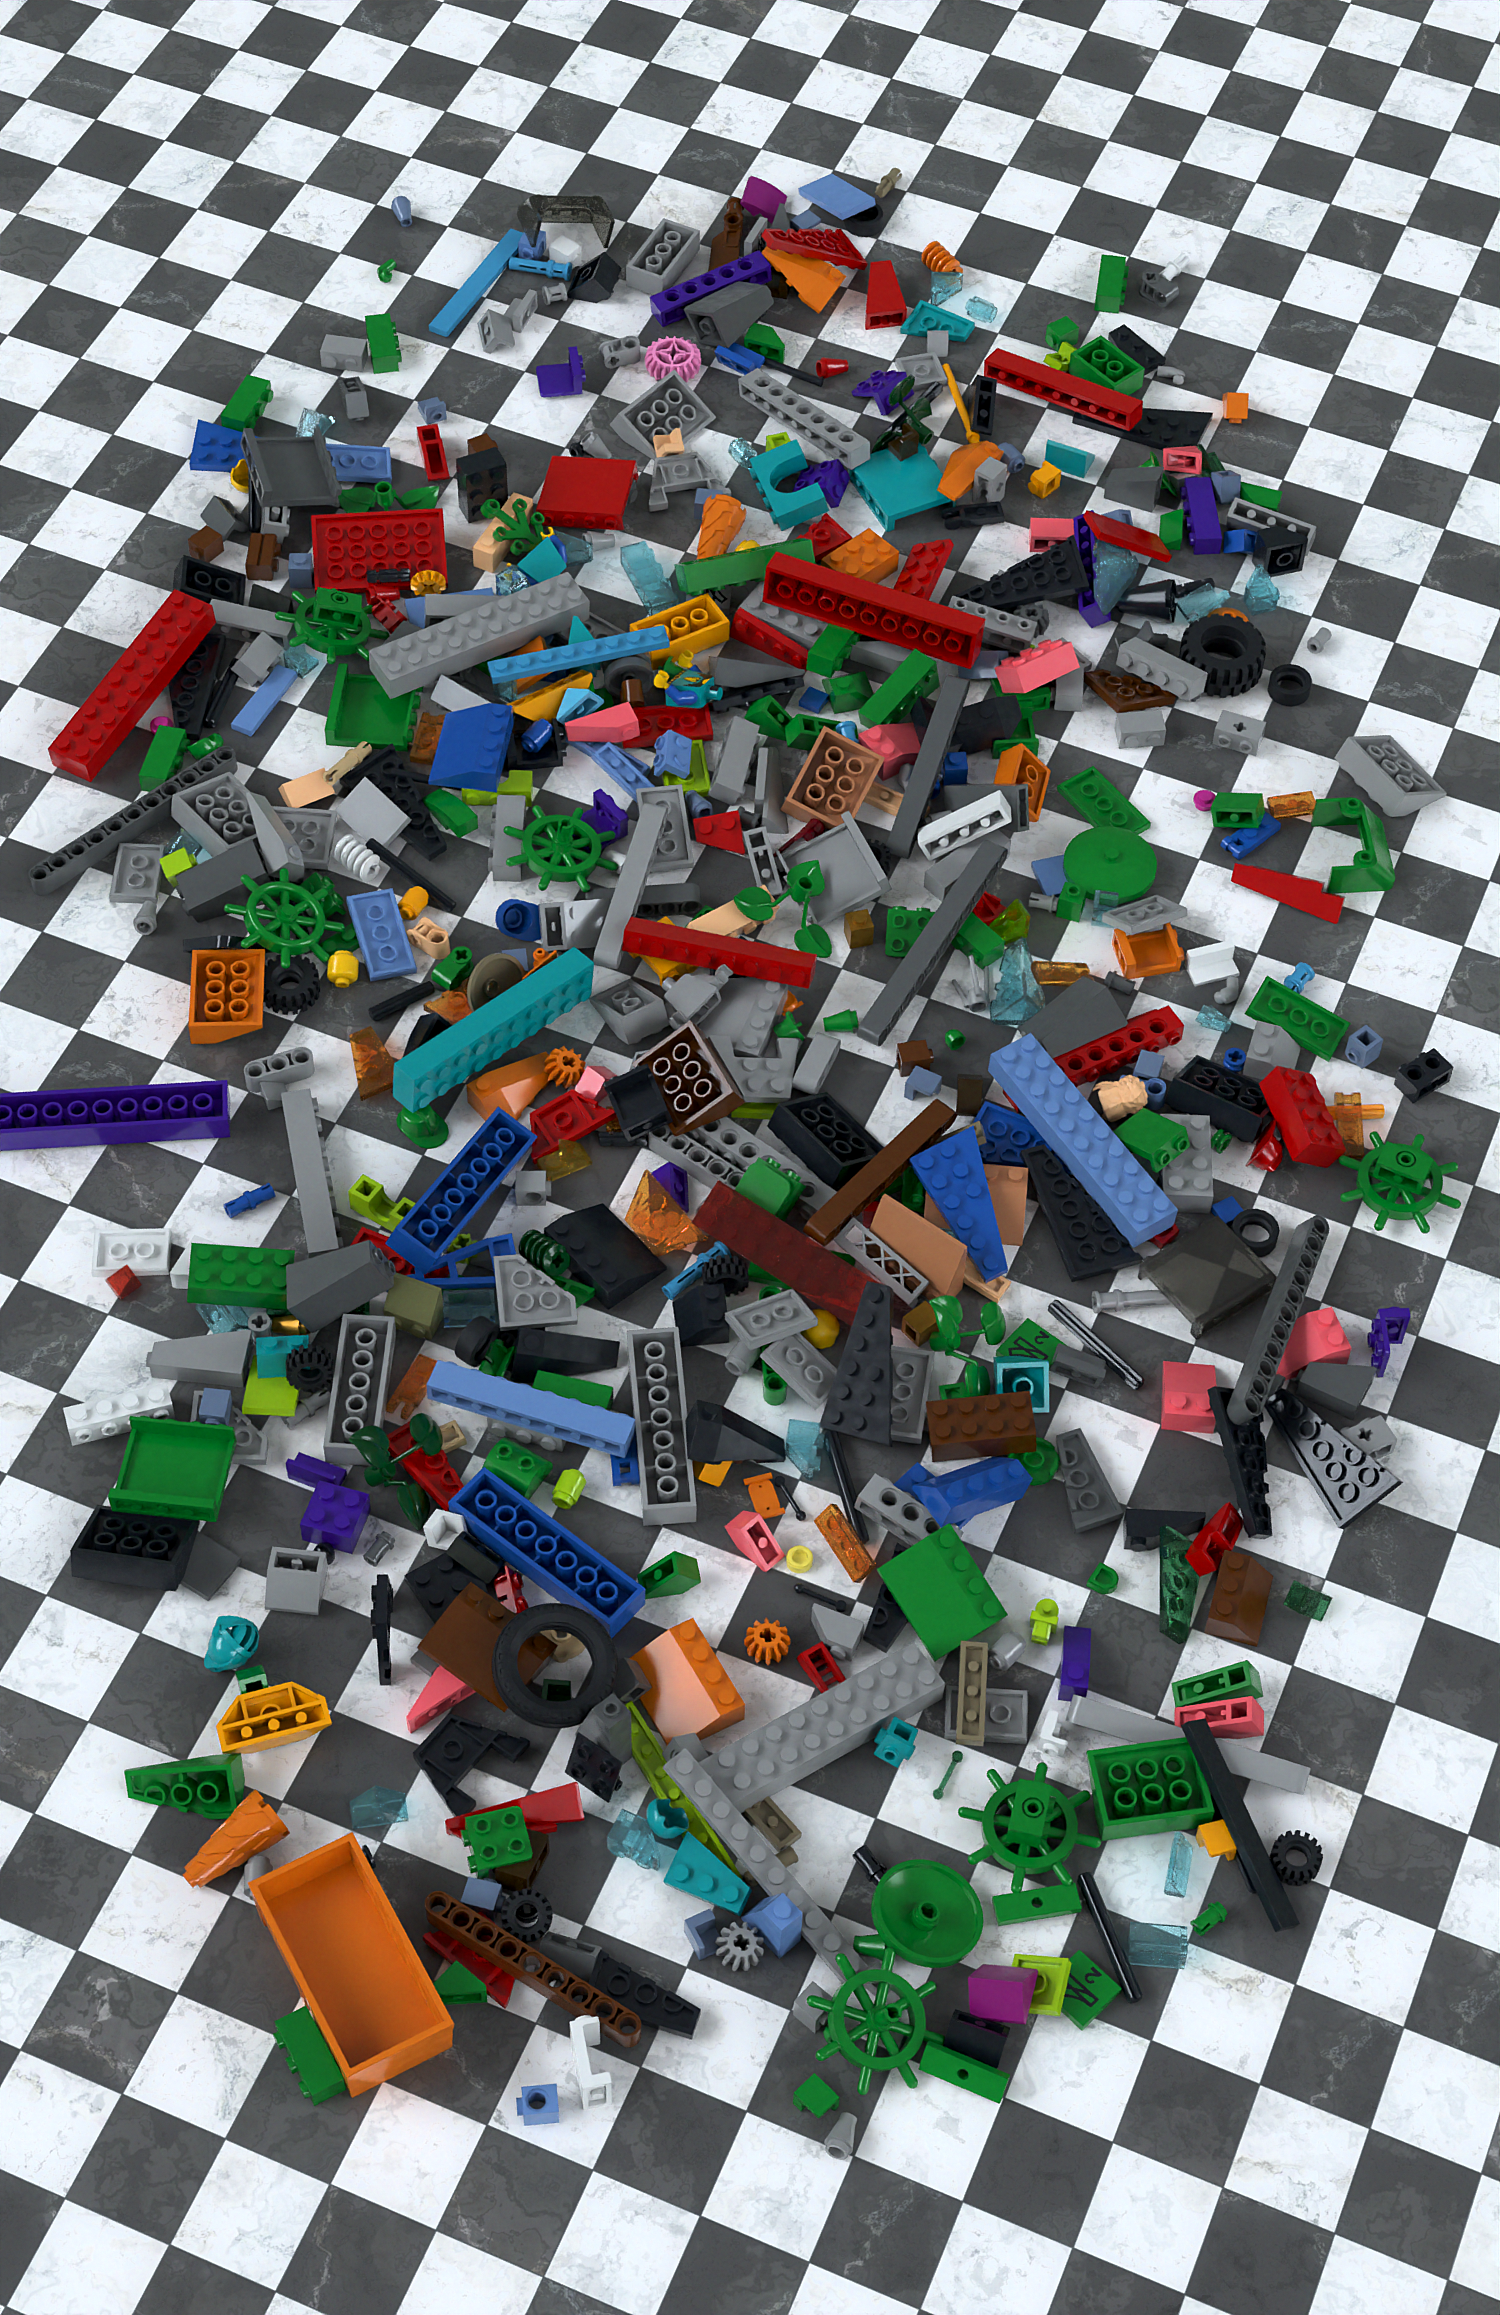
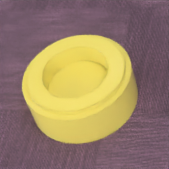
M800 1545L789 1549L786 1555L787 1567L794 1573H805L810 1570L813 1564V1554L810 1549Z

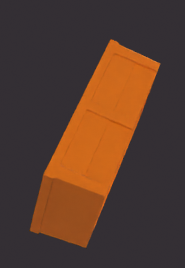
M353 1832L248 1882L258 1914L264 1926L268 1927L298 1986L301 1999L317 2023L342 2073L345 2085L352 2098L452 2048L454 2022Z

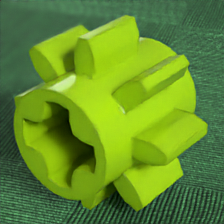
M470 1233L467 1235L459 1234L449 1246L447 1252L451 1253L478 1241H471ZM476 1254L461 1261L455 1262V1264H469L471 1258H476L478 1255Z

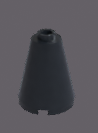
M1167 579L1122 589L1120 594H1116V608H1119L1122 613L1167 624L1174 623L1177 603H1175V596H1177L1175 580Z

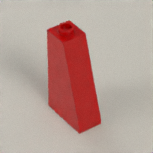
M891 260L871 262L865 329L902 326L906 321L907 307Z

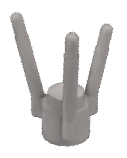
M970 955L969 962L974 988L968 991L966 997L955 979L952 980V983L963 1000L964 1007L970 1008L972 1012H981L991 1004L989 999V967H984V990L979 987L974 958Z

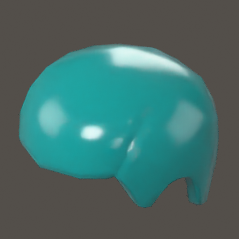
M655 1798L649 1803L646 1810L647 1821L652 1831L663 1839H672L685 1832L689 1828V1819L684 1809L681 1807L672 1808L669 1805L671 1799Z

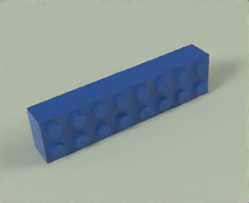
M497 1107L396 1226L385 1244L426 1275L528 1152L537 1136L500 1107Z
M485 1467L448 1502L449 1512L464 1517L468 1533L560 1603L575 1606L591 1614L604 1626L611 1639L645 1605V1588Z

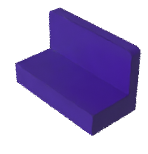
M670 1161L649 1174L651 1215L656 1216L666 1209H670L681 1216L689 1212L687 1171Z
M300 1452L295 1460L288 1458L286 1461L288 1478L316 1488L319 1480L341 1486L347 1476L346 1469Z

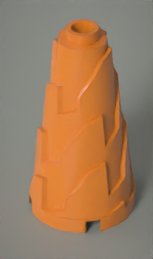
M716 494L715 499H711V496L706 499L699 532L697 559L726 554L731 542L739 533L746 519L747 511L746 508L743 510L740 508L742 504L740 501L723 494Z
M256 1789L248 1794L233 1813L216 1829L211 1838L200 1848L197 1855L184 1867L186 1872L182 1875L192 1888L196 1885L200 1888L216 1877L222 1876L234 1867L242 1865L249 1858L270 1848L290 1834L288 1828L269 1804L264 1803V1798Z

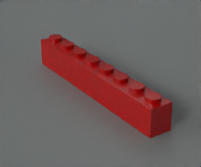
M999 348L984 360V376L997 379V383L1127 431H1130L1142 419L1143 401Z
M630 917L624 929L622 951L714 970L725 964L734 972L733 974L809 989L814 978L817 954Z

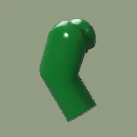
M389 259L377 269L378 278L383 283L391 281L392 273L390 272L397 266L393 259Z

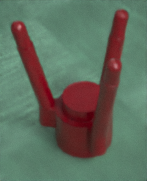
M811 819L800 832L778 849L780 854L802 837L808 842L823 834L825 831L824 824L818 819Z

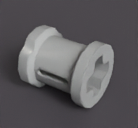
M563 282L559 283L558 286L542 287V295L546 305H550L551 302L558 300L567 301V292Z
M257 1312L248 1319V1328L252 1331L254 1344H256V1338L273 1337V1332L270 1328L271 1319L266 1313Z

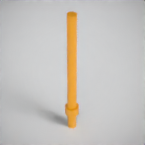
M943 364L942 368L948 379V386L966 429V438L970 444L980 442L979 433L970 430L969 414L949 364Z

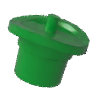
M671 655L663 666L659 665L657 668L668 673L669 679L667 682L684 669L671 661L673 658Z
M787 1011L785 1013L786 1018L773 1027L774 1032L778 1038H799L802 1042L805 1041L804 1036L798 1030V1027L802 1026L801 1021L795 1023L792 1013Z

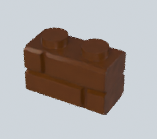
M252 533L250 535L245 563L248 580L261 579L262 581H272L274 572L279 571V559L277 557H281L282 546L281 543H278L275 534L263 535L262 533Z

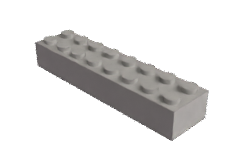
M679 1328L627 1330V1352L633 1417L635 1419L643 1526L696 1522L697 1505L692 1460L687 1457L685 1424L687 1407Z

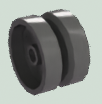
M649 652L601 662L605 687L608 693L614 697L620 698L621 685L625 680H641L643 695L654 684V674Z

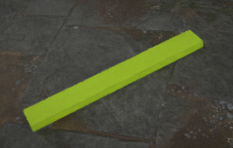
M630 1701L624 1704L631 1712L632 1757L659 1799H671L669 1805L672 1808H683L689 1819V1828L687 1830L742 1880L741 1874L711 1826L663 1769V1766L667 1763L662 1755L663 1750L634 1703ZM687 1830L681 1834L683 1839L685 1837Z

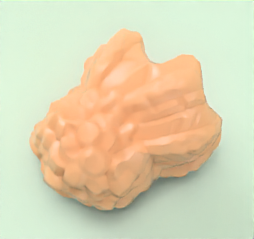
M1127 1075L1119 1081L1100 1082L1092 1089L1093 1091L1099 1090L1098 1096L1104 1112L1102 1118L1109 1122L1117 1121L1128 1113L1135 1114L1148 1102L1144 1082H1140L1138 1077Z

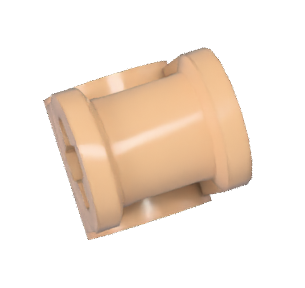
M422 917L416 927L406 931L409 942L432 958L441 960L450 954L448 932L434 924L429 918Z

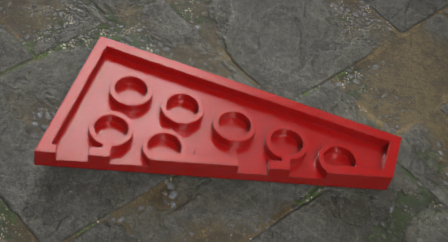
M765 229L761 235L766 241L767 247L774 251L778 249L791 255L795 253L804 258L811 257L831 262L836 266L844 265L852 270H865L868 265L841 229H836L835 232L831 229H826L824 232L819 229H799L798 232H795L793 229H788L786 232L781 229Z

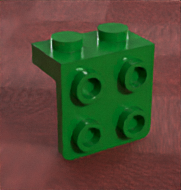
M893 906V909H888L885 954L889 957L905 958L935 912H930V908H916V911L907 910V907Z
M519 1806L465 1817V1830H461V1837L464 1847L469 1846L471 1856L467 1857L470 1873H476L477 1879L489 1878V1869L528 1861L532 1858L533 1852L522 1809Z

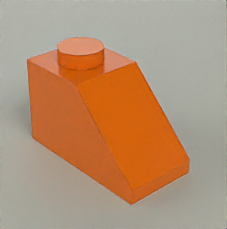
M1227 392L1223 394L1224 419H1229V423L1242 424V420L1247 419L1249 393Z

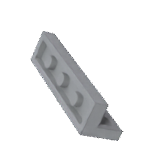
M854 1217L834 1239L837 1245L884 1285L890 1286L893 1289V1293L912 1309L919 1302L917 1297L930 1282ZM856 1226L862 1231V1242H851L845 1236ZM866 1235H867L872 1241H866ZM877 1244L881 1247V1258L870 1259L867 1256L866 1245ZM856 1246H863V1252ZM885 1252L888 1253L891 1257H885ZM885 1261H897L900 1265V1274L889 1275L886 1272ZM875 1262H881V1263H882V1268H881L879 1265H877ZM903 1267L910 1273H904ZM905 1277H916L922 1282L912 1294L905 1289ZM894 1278H900L901 1284L898 1283Z

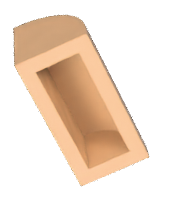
M325 768L282 784L278 789L286 805L292 808H300L334 794L335 791L332 785L327 784L330 780L325 782L323 779V773L326 772Z

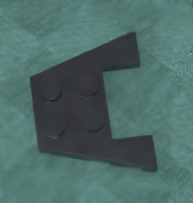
M378 1574L377 1585L371 1586V1599L373 1602L371 1626L373 1639H377L380 1686L391 1685L390 1624L391 1613H393L394 1591L388 1574Z
M448 1714L413 1752V1758L453 1817L470 1813L476 1807V1800L456 1786L490 1748H493L512 1763H515L530 1746V1741L523 1737L516 1738L507 1735V1732L499 1729L494 1731L482 1727L480 1723Z

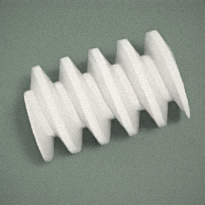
M347 834L333 845L330 855L363 882L367 883L376 878L380 870L378 865L380 857L377 854H373L359 840L354 839L351 834Z

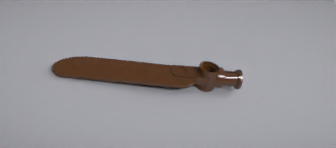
M733 197L727 201L728 211L724 215V230L712 240L708 272L739 259L744 218L742 213L744 207L740 204V198Z

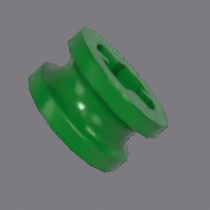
M1219 1129L1211 1138V1148H1216V1152L1221 1154L1229 1146L1232 1136L1230 1134L1225 1135V1131Z

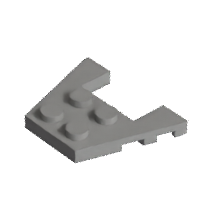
M698 452L655 458L648 510L651 512L668 509V500L665 494L667 492L707 486L708 489L723 490V495L731 496V490L723 486L722 480L711 472V467Z
M709 1035L708 1041L745 1102L783 1103L789 1101L799 1043L798 1038H777L775 1047L778 1058H751L734 1056L730 1036Z

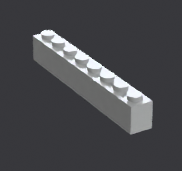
M309 1088L281 1093L308 1256L312 1258L344 1247L342 1237L337 1238L336 1232H340L339 1218L333 1217L332 1213L337 1211L335 1197L329 1196V1191H333L331 1176L326 1177L325 1174L326 1171L330 1170L327 1156L322 1157V1152L326 1151L324 1136L319 1137L318 1132H322L320 1117H315V1112H319L317 1097L312 1098Z

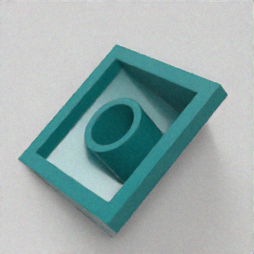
M1049 439L1046 444L1045 460L1062 472L1081 478L1085 477L1096 456Z

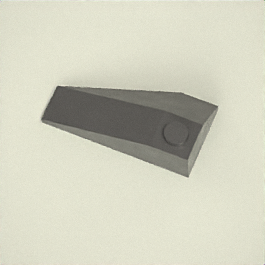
M709 656L708 660L709 675L714 677V685L721 687L725 691H729L730 687L737 688L805 674L804 669L714 656Z

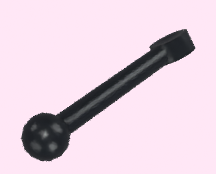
M777 1476L775 1478V1486L782 1489L796 1512V1518L799 1521H803L806 1518V1513L800 1510L785 1486V1478Z
M797 1583L794 1586L796 1593H805L833 1605L838 1612L846 1610V1602L843 1600H832L804 1588L802 1583Z

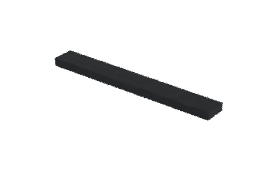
M1206 1719L1184 1723L1181 1727L1274 1931L1279 1932L1295 1928L1300 1924Z

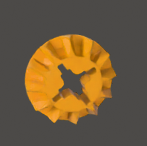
M432 570L421 571L412 577L410 582L411 590L414 591L415 595H421L422 597H425V594H441V591L445 590L446 580L439 572Z

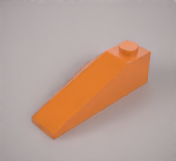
M987 440L959 447L951 453L937 491L955 502L973 488L975 470L989 456L1000 461L1004 451L999 449L996 444Z
M545 1051L478 1077L466 1085L468 1103L485 1121L497 1107H500L515 1120H518L521 1117L522 1111L533 1103L534 1097L539 1091L545 1089L550 1083L548 1081L549 1074L543 1073L545 1068L544 1061L549 1054Z

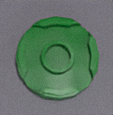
M1036 1437V1452L1008 1454V1458L1018 1459L1033 1478L1030 1483L1032 1486L1049 1482L1058 1472L1059 1454L1055 1451L1052 1443L1043 1438Z

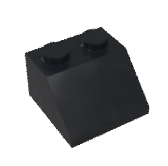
M606 252L601 253L576 270L568 289L567 297L591 303H598L603 299H609L614 293L613 288L619 280L618 276L622 268Z
M1280 526L1258 530L1252 563L1261 579L1302 571L1308 538Z
M723 1283L697 1286L672 1302L675 1327L679 1328L680 1347L729 1343L730 1326L725 1320L727 1305Z

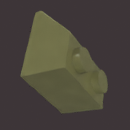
M396 1273L393 1276L394 1286L388 1290L383 1308L384 1316L395 1318L396 1330L401 1329L415 1337L432 1340L444 1317L442 1288Z

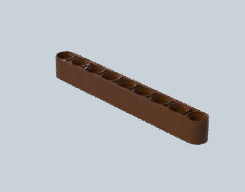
M935 1099L808 1220L803 1232L822 1246H827L853 1217L856 1218L910 1166L909 1158L927 1150L952 1126L958 1113L939 1099Z
M434 1891L426 1897V1918L431 1925L577 2018L584 2015L599 2017L597 2014L600 2011L610 2012L611 2015L609 2017H599L600 2033L625 2048H631L639 2043L641 2039V2020L634 2012L447 1893ZM441 1905L445 1907V1909H443L440 1912H435L432 1910V1908L435 1906ZM460 1920H465L468 1922V1924L463 1927L455 1925V1923ZM483 1935L492 1937L487 1942L478 1940ZM507 1950H512L515 1952V1954L510 1957H505L502 1955V1953ZM530 1965H535L539 1967V1969L535 1972H529L526 1970V1968ZM554 1980H559L563 1983L559 1987L549 1985ZM578 1995H582L587 1998L584 2002L581 2003L575 2002L573 2000V1998H575ZM625 2026H631L635 2031L624 2033L621 2029Z

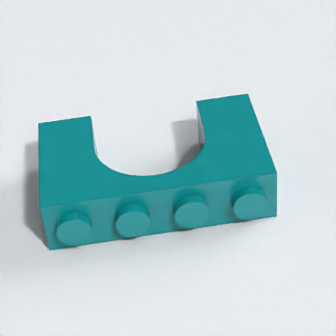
M797 439L749 459L752 466L749 469L753 481H758V483H755L760 496L765 495L762 498L767 510H772L769 513L774 525L778 523L781 531L829 511L825 496L818 482L792 493H781L775 490L782 479L808 468L804 453Z

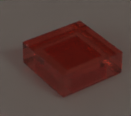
M125 1265L105 1280L120 1301L142 1286L128 1265Z

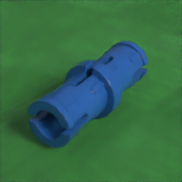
M267 1183L249 1192L247 1190L243 1192L242 1196L223 1204L231 1219L244 1211L256 1209L257 1205L275 1198L276 1195L270 1183Z

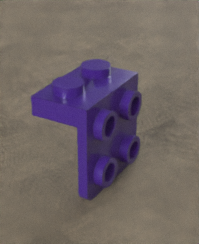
M577 346L568 347L569 363L536 367L541 397L582 394V382H586L585 369H581L583 368L582 355H578Z
M882 370L874 371L870 374V378L856 385L857 388L852 391V395L873 396L881 415H888L900 406L898 402L894 406L889 404L890 393L900 381L907 377L906 372H896V370L882 372ZM913 389L903 398V402L914 395Z
M839 459L808 465V468L801 470L792 492L818 482L826 502L830 508H835L840 504L850 481V476Z
M601 788L593 792V808L583 813L580 820L592 827L597 834L606 831L615 832L614 839L601 842L602 850L628 835L629 817L626 811L620 809L615 804L613 798L607 795ZM572 835L575 840L580 839L578 836ZM588 846L583 847L587 853H590Z
M1390 1307L1378 1309L1376 1318L1372 1319V1331L1368 1332L1367 1342L1368 1347L1373 1350L1371 1366L1377 1368V1378L1384 1376L1390 1357V1344H1402L1411 1317L1409 1308Z

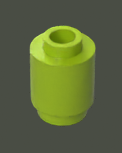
M576 1469L564 1470L552 1491V1502L559 1508L571 1509L577 1503L586 1485L584 1475Z

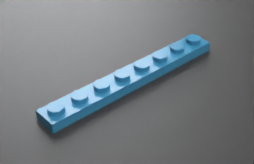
M661 625L489 661L487 664L492 683L497 684L669 648L670 644L665 627Z

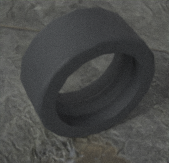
M875 203L876 205L846 218L845 227L847 231L858 237H870L878 234L883 226V210L881 206ZM868 216L874 220L864 222L856 220L855 217Z
M1280 665L1271 672L1267 691L1276 703L1290 707L1298 706L1308 699L1312 678L1310 673L1298 665ZM1292 680L1299 683L1303 688L1293 691L1286 690L1280 687L1277 682Z
M1244 1210L1233 1220L1230 1232L1231 1244L1236 1251L1244 1256L1251 1258L1264 1257L1270 1254L1276 1247L1280 1231L1278 1222L1274 1216L1264 1210ZM1246 1225L1261 1226L1269 1233V1239L1262 1242L1250 1241L1242 1236L1240 1229Z
M485 1316L474 1318L465 1327L455 1346L456 1357L471 1367L481 1365L482 1361L486 1360L485 1355L490 1343L500 1338V1327Z

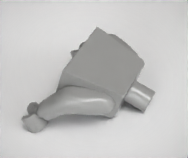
M723 964L716 970L715 975L698 974L692 976L687 973L678 981L671 977L666 978L662 984V989L666 991L664 994L666 1002L664 1006L670 1026L677 1030L690 1020L697 1026L722 1001L719 990L727 983L728 977L734 972Z

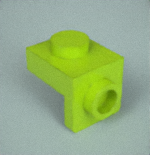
M1062 342L1058 353L1046 354L1043 362L1051 368L1068 371L1071 353L1077 349L1067 342Z

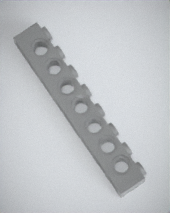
M757 368L738 379L740 397L835 460L839 459L841 464L850 470L870 459V442L866 438Z
M723 1117L684 1133L744 1173L751 1164L756 1162L758 1157L766 1161L770 1157L781 1164L780 1170L785 1173L790 1170L802 1177L799 1182L806 1185L793 1209L798 1211L806 1220H809L837 1193V1191L728 1117Z

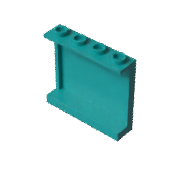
M918 443V453L903 461L896 458L887 448L870 454V459L852 470L848 468L851 483L886 532L895 529V520L944 503H948L950 507H956V501H952L937 491L944 473L939 470L936 461L931 459L925 446H922L920 443Z

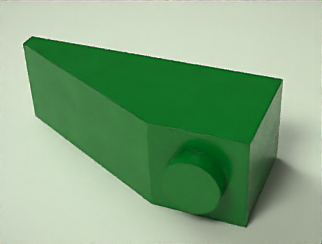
M797 714L785 726L787 747L811 750L824 726L836 732V726L841 722ZM856 726L855 735H856V738L858 739V732H857V726Z
M1248 1660L1171 1683L1175 1707L1253 1696L1254 1699L1264 1697L1259 1672Z

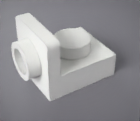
M1048 1709L1037 1750L1050 1757H1063L1067 1741L1058 1738L1062 1725L1057 1723L1059 1712Z

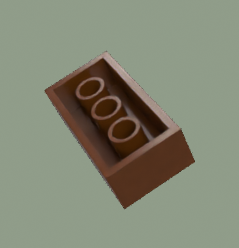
M1030 1391L926 1401V1420L932 1462L1036 1452V1428Z

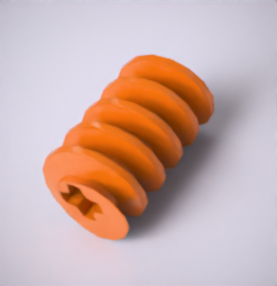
M933 241L923 250L921 256L923 264L944 284L951 285L961 277L963 269L960 267V262L953 255H950V252L940 242Z

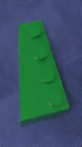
M914 649L858 711L860 724L870 729L876 725L897 724L910 713L919 696H923L926 699L940 686L936 661Z

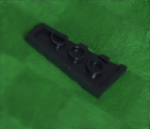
M897 1543L892 1559L908 1548ZM883 1581L876 1604L873 1607L865 1629L863 1640L887 1653L908 1623V1619Z

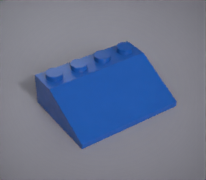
M488 703L446 713L428 784L497 792L514 725L513 706Z

